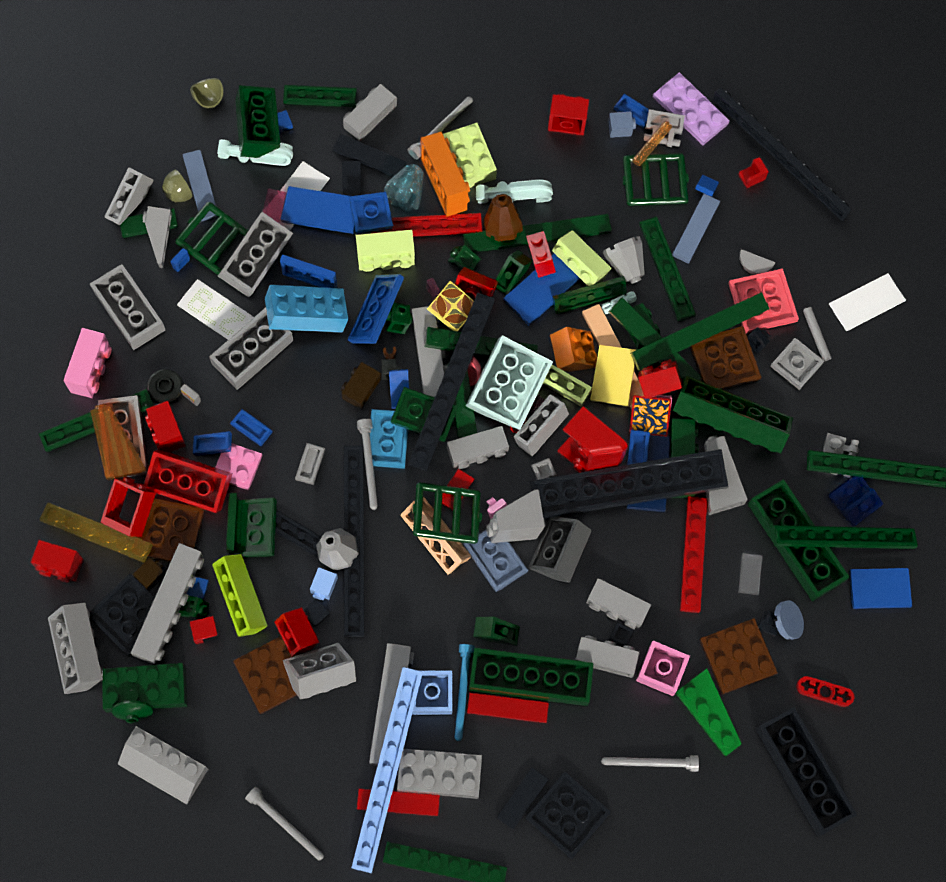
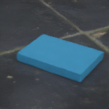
M372 409L371 420L373 428L370 433L373 466L405 469L408 429L391 423L394 411Z

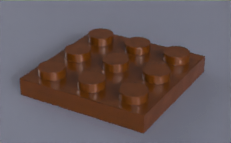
M743 326L720 332L690 346L699 374L702 377V382L725 390L761 379V374Z
M154 498L142 537H136L132 553L171 562L179 543L195 549L205 510L199 507Z
M755 618L699 639L722 695L778 673Z
M282 636L233 660L260 714L297 696L291 686L283 660L291 658V655Z

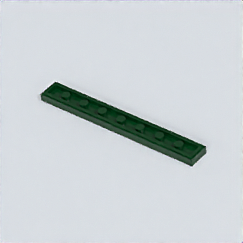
M603 214L523 226V231L521 233L518 232L514 240L498 242L493 236L491 238L486 236L485 231L463 234L464 245L472 252H481L528 245L526 236L542 231L545 233L547 242L558 241L572 230L579 237L608 234L612 230L609 215Z
M761 292L630 354L637 369L641 370L769 310V306Z
M814 450L807 451L806 470L946 488V467Z
M774 525L771 527L774 546L915 549L918 547L914 528Z

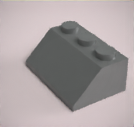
M549 518L528 568L554 580L570 583L592 530L576 519Z

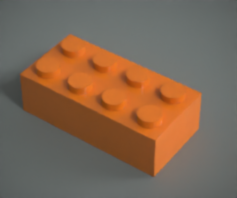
M441 131L421 137V161L445 215L448 217L467 211V204L470 202L468 196L470 187L467 181L464 182L463 171L461 167L457 166L456 156L449 149V140L447 137L444 138Z

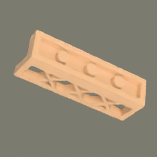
M423 497L421 529L422 526H426L428 530H433L434 509ZM415 501L400 515L412 531L414 521L408 514L412 511ZM441 519L440 532L452 533ZM418 537L448 575L460 564L472 557L461 542ZM434 541L440 543L441 551H437L434 548ZM446 556H450L455 562L451 567L446 563Z

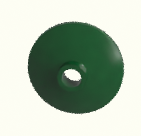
M124 701L113 706L112 714L116 718L125 720L128 723H137L139 720L150 717L153 714V707L142 701Z

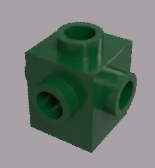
M393 303L386 319V331L405 334L412 322L410 305Z

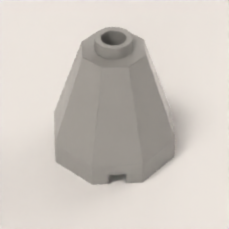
M640 236L619 242L614 245L612 250L609 247L603 251L605 259L621 277L624 276L626 282L634 284L642 280L644 262Z
M342 528L325 532L316 545L319 561L334 571L350 567L354 558L359 554L356 538Z

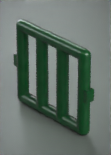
M684 154L625 155L623 157L624 176L622 180L623 185H625L627 205L688 203L687 183L689 182V176L686 174ZM654 161L660 162L663 197L652 198L649 162ZM667 161H678L681 197H670ZM631 162H641L644 198L633 197Z
M207 202L195 217H191L188 220L187 227L176 238L175 242L203 265L219 275L222 269L214 263L239 233L245 237L248 230L213 203ZM211 211L218 216L217 220L197 244L192 247L185 242L186 238L206 214ZM226 222L233 228L232 231L209 258L205 257L200 253L201 249L221 225Z
M417 483L415 504L412 506V513H414V536L470 544L478 543L479 522L482 521L480 491L430 483ZM424 491L435 492L433 530L421 529ZM443 493L454 495L452 533L440 532ZM462 496L473 497L471 536L459 534Z

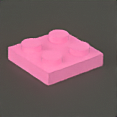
M232 444L231 452L221 453L215 468L233 473L230 484L249 491L263 455L262 453Z

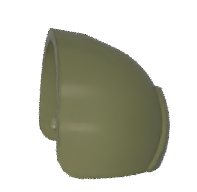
M217 78L199 81L192 85L190 89L193 99L205 108L217 106L223 97V86Z
M176 169L165 177L162 190L170 201L176 203L185 202L192 198V192L188 184Z

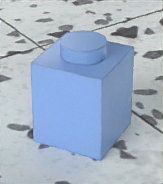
M318 567L310 587L313 597L322 601L324 598L329 600L338 579L337 574Z

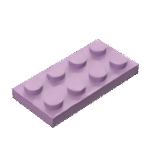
M680 72L653 94V98L669 113L685 115L683 127L702 145L706 144L729 124V120Z

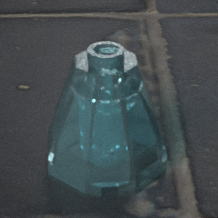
M410 164L405 166L387 182L384 192L387 193V198L391 200L390 204L393 207L407 212L411 211L414 207V210L419 208L422 197L423 171L418 165Z

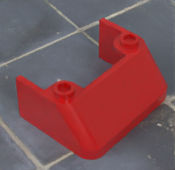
M583 406L563 428V431L570 437L557 452L571 462L577 472L581 473L620 466L628 444Z

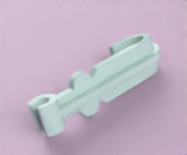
M219 140L217 154L222 159H227L229 156L238 157L239 161L243 163L250 159L255 163L285 166L293 158V147L280 143V148L262 157H240L239 145H233L227 140Z
M546 180L511 182L509 185L502 181L497 184V187L488 188L486 185H477L476 200H478V203L484 204L488 202V199H493L496 195L506 194L512 200L536 198L537 203L552 200L553 189L551 183Z

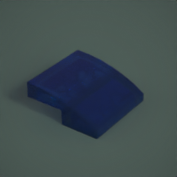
M852 476L828 494L831 501L852 526L857 525L883 505L875 490L867 485L863 477Z

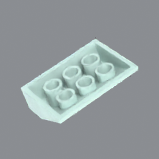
M502 335L497 340L465 406L486 417L520 430L553 361Z

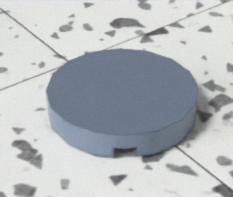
M790 600L780 602L774 612L778 620L775 621L776 627L785 639H797L804 630L802 613L794 602Z

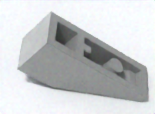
M128 167L105 218L121 225L147 196L154 180Z
M148 206L147 212L144 211L143 222L145 223L157 263L160 268H163L172 212L170 209Z

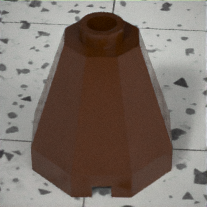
M506 194L496 195L492 199L484 217L486 236L490 238L493 236L498 242L514 240L517 237V233L523 231L520 214L512 198Z

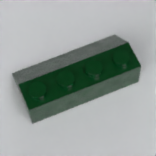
M239 85L235 101L240 157L259 158L280 148L275 88Z

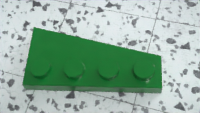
M705 669L676 691V695L725 757L742 744L708 669Z

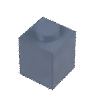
M631 111L609 113L608 127L610 138L632 136L633 129H636L635 118H632Z

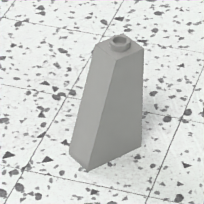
M715 435L709 437L703 446V452L722 449L729 486L726 489L706 492L708 515L744 505L748 500L724 436L718 437Z

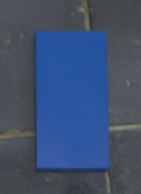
M288 186L281 222L354 234L355 226L349 201L351 196Z
M555 253L551 256L556 273L538 278L535 270L503 298V301L528 326L553 305V296L568 292L581 280Z
M402 275L375 276L348 337L349 342L376 344L404 280Z

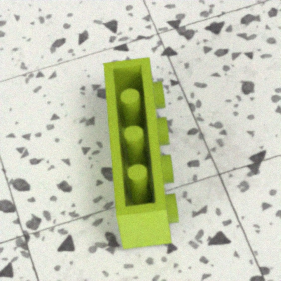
M242 554L223 556L212 565L238 637L256 634L268 627Z

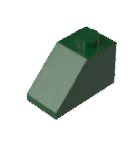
M519 250L509 255L495 279L498 281L496 288L506 295L509 294L525 275L533 260Z
M476 617L473 637L488 642L517 646L520 626L496 617Z

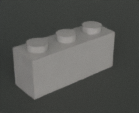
M381 84L377 88L374 87L364 100L362 99L357 103L356 108L352 112L349 111L344 116V129L358 141H361L397 106V97Z
M550 394L513 436L518 447L533 456L569 415L565 404Z
M499 426L447 442V450L453 468L464 469L474 462L480 464L494 456L495 458L505 456L509 451V445L503 427Z
M599 578L586 602L591 609L598 612L601 610L607 613L609 618L613 620L619 619L625 622L624 625L632 629H639L651 606V604Z
M588 635L585 638L581 637L575 661L594 663L593 668L630 678L634 676L639 651H635L634 647L627 645L619 647L616 646L615 642L607 640L604 642L596 641L597 638Z

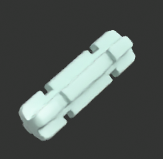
M634 291L626 293V296H619L611 300L610 303L602 304L601 308L604 314H608V311L622 297L630 304L635 302L637 297Z

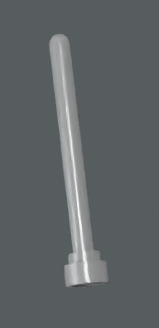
M467 97L428 135L443 131L473 102L472 97ZM421 142L412 144L407 149L409 154L416 160L421 157Z
M361 419L357 421V429L362 434L370 508L375 510L378 504L370 433L373 425L371 419Z
M690 755L685 759L603 757L601 760L603 765L685 767V769H689L691 772H698L699 769L698 755Z
M257 786L254 787L245 799L250 804H258L317 860H322L324 857L323 853L263 799L262 791Z

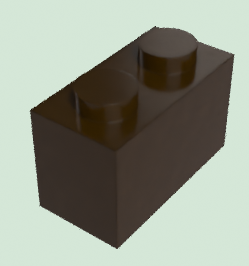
M363 362L358 367L355 366L350 375L352 376L349 382L346 381L341 388L342 399L361 410L381 380V373Z

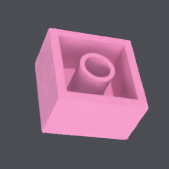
M652 641L636 681L673 696L678 689L690 656Z

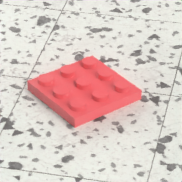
M783 269L729 281L728 284L734 304L762 292L769 306V310L741 322V326L744 327L746 334L751 333L757 327L760 330L798 322L799 318Z

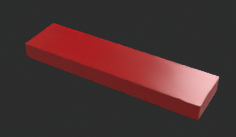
M469 693L467 713L547 723L549 703Z
M359 789L357 810L366 811L371 790ZM392 791L387 812L438 816L440 795Z

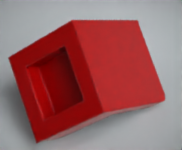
M758 157L753 160L750 167L740 171L738 175L745 187L749 188L766 180L769 171L761 158Z
M213 616L190 621L193 639L196 644L204 643L203 639L217 636L216 621Z

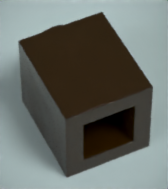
M149 558L133 573V576L150 591L164 578L165 573L163 570L165 567L158 560L154 562Z

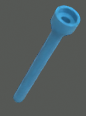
M469 644L459 645L462 664L455 727V740L461 741L463 738L469 664L475 648L474 645Z

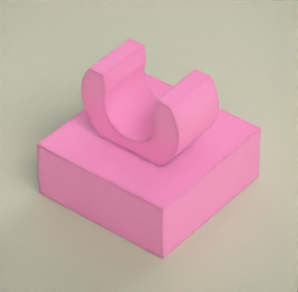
M493 497L486 501L489 505L487 511L490 519L493 518L498 510L507 506L503 498L498 502Z

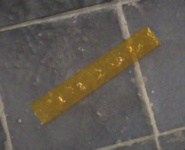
M47 503L39 519L45 524L145 563L153 546L149 542L127 536L111 527L51 503Z

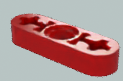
M804 676L796 684L797 691L801 695L837 706L847 707L854 701V693L849 688L816 678ZM807 681L808 685L811 687H815L816 684H818L816 690L809 688L805 691L804 686H802L801 684ZM826 686L830 689L829 697L821 695V687ZM835 689L837 690L836 694L838 695L847 693L846 697H848L849 700L842 702L843 698L836 696L835 700H833L832 698L835 695Z

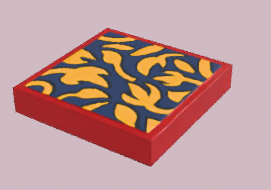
M633 395L629 433L631 430L650 432V435L668 437L671 399L658 397L645 399L644 396Z

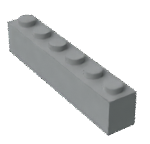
M428 307L413 308L412 320L423 394L435 397L447 369V365H443L442 358H445V351L424 347L427 327L437 328V323H440V320L427 310Z
M180 543L178 544L131 651L133 657L156 665L157 661H161L165 651L163 650L165 642L168 643L173 633L171 628L173 624H177L181 613H179L181 605L185 606L188 600L189 587L192 588L195 584V573L197 569H201L204 563L201 551Z
M387 643L369 764L372 766H378L403 667L409 668V664H413L414 653L411 652V646Z

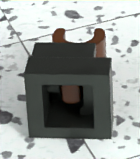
M393 347L392 354H388L386 348H383V355L387 360H381L382 380H389V370L401 369L400 366H396V359H394L396 356L395 347Z

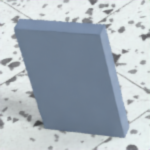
M486 529L479 533L478 543L463 544L495 592L503 589L528 572L527 567L509 542L491 543Z

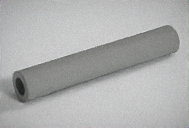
M808 307L803 310V313L822 360L828 361L831 359V355L812 307Z

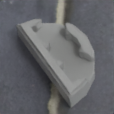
M741 249L739 260L744 270L750 274L756 275L771 271L776 263Z

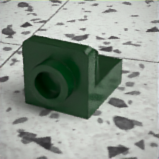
M462 245L456 246L451 250L448 262L457 264L461 269L466 267L474 270L481 258L468 247Z
M188 596L185 606L181 605L179 610L180 616L195 618L196 620L205 618L208 614L209 603L199 597Z

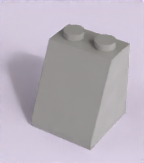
M539 490L528 493L494 514L486 527L487 536L490 537L491 543L537 539L545 527Z

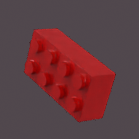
M157 450L153 452L144 484L149 486V490L157 494L217 513L222 510L233 473L163 450Z

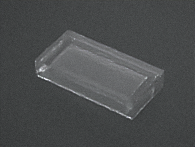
M742 554L739 593L759 594L762 556Z

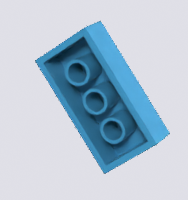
M269 285L265 296L269 329L343 332L348 321L343 288Z

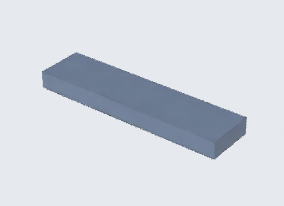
M197 150L182 154L198 212L207 202L215 205L201 151ZM209 211L201 222L217 218L218 216Z
M703 194L673 252V257L689 264L720 203L719 200Z

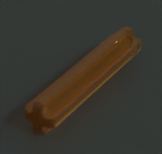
M664 121L633 158L632 162L636 166H640L670 131L672 125L668 121Z

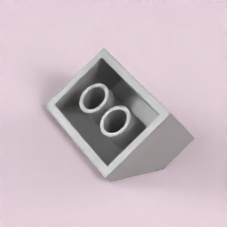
M339 643L283 660L291 686L300 699L310 698L313 695L356 682L354 660Z

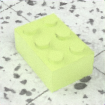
M478 123L443 134L444 138H448L450 143L449 149L451 152H454L457 160L456 164L463 171V180L468 182L470 188L496 179L497 169Z
M412 230L356 235L359 270L369 272L378 268L389 270L393 267L408 268L411 265H415Z

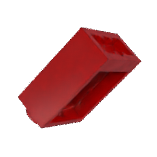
M125 476L123 479L115 478L100 523L127 536L142 537L156 492L149 490L148 485L134 483L135 480ZM128 488L141 494L131 523L119 518Z

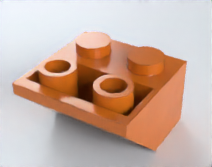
M565 327L550 335L557 368L566 372L596 368L597 354L594 349L591 331Z

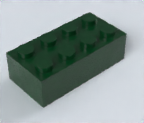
M183 663L102 669L103 710L107 713L112 712L114 705L124 701H142L150 704L153 709L187 707L186 666Z

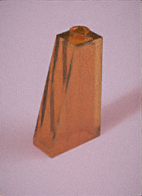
M106 404L94 406L95 409L90 410L106 479L109 481L115 478L118 479L124 476L147 472L143 461L110 406H106Z

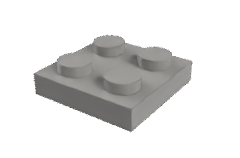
M794 338L770 367L800 390L824 361Z

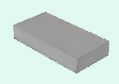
M306 443L295 480L311 485L315 484L325 452L324 447Z

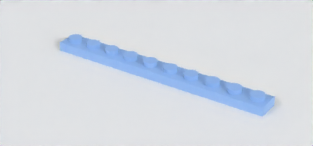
M406 667L402 669L352 864L353 869L372 873L423 673L421 671Z

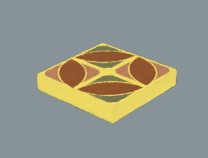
M450 281L427 310L452 331L458 332L466 322L474 300Z

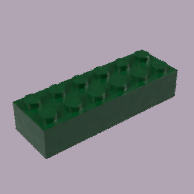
M686 376L673 409L680 416L690 417L698 423L708 424L716 430H723L736 438H743L751 444L761 445L771 452L778 453L782 452L793 422V417L689 376Z
M784 479L756 495L748 503V506L773 543L771 527L774 525L815 526ZM776 546L812 602L841 585L849 578V575L830 547Z
M474 648L469 691L588 706L590 703L594 663Z

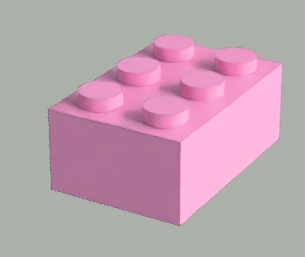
M85 328L81 329L63 380L71 393L93 398L94 393L98 392L100 385L98 381L100 375L103 376L106 366L104 364L106 358L110 357L112 350L104 333Z

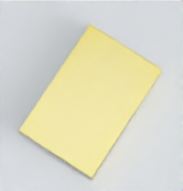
M599 345L590 397L591 401L628 406L635 363L630 353L636 351L635 349Z

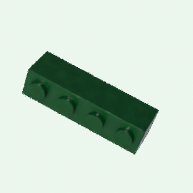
M695 419L671 420L670 458L698 453L699 447L698 444H695V437H698V426H695ZM695 494L684 495V496H678V497H672V498H688V496H689V497H694Z

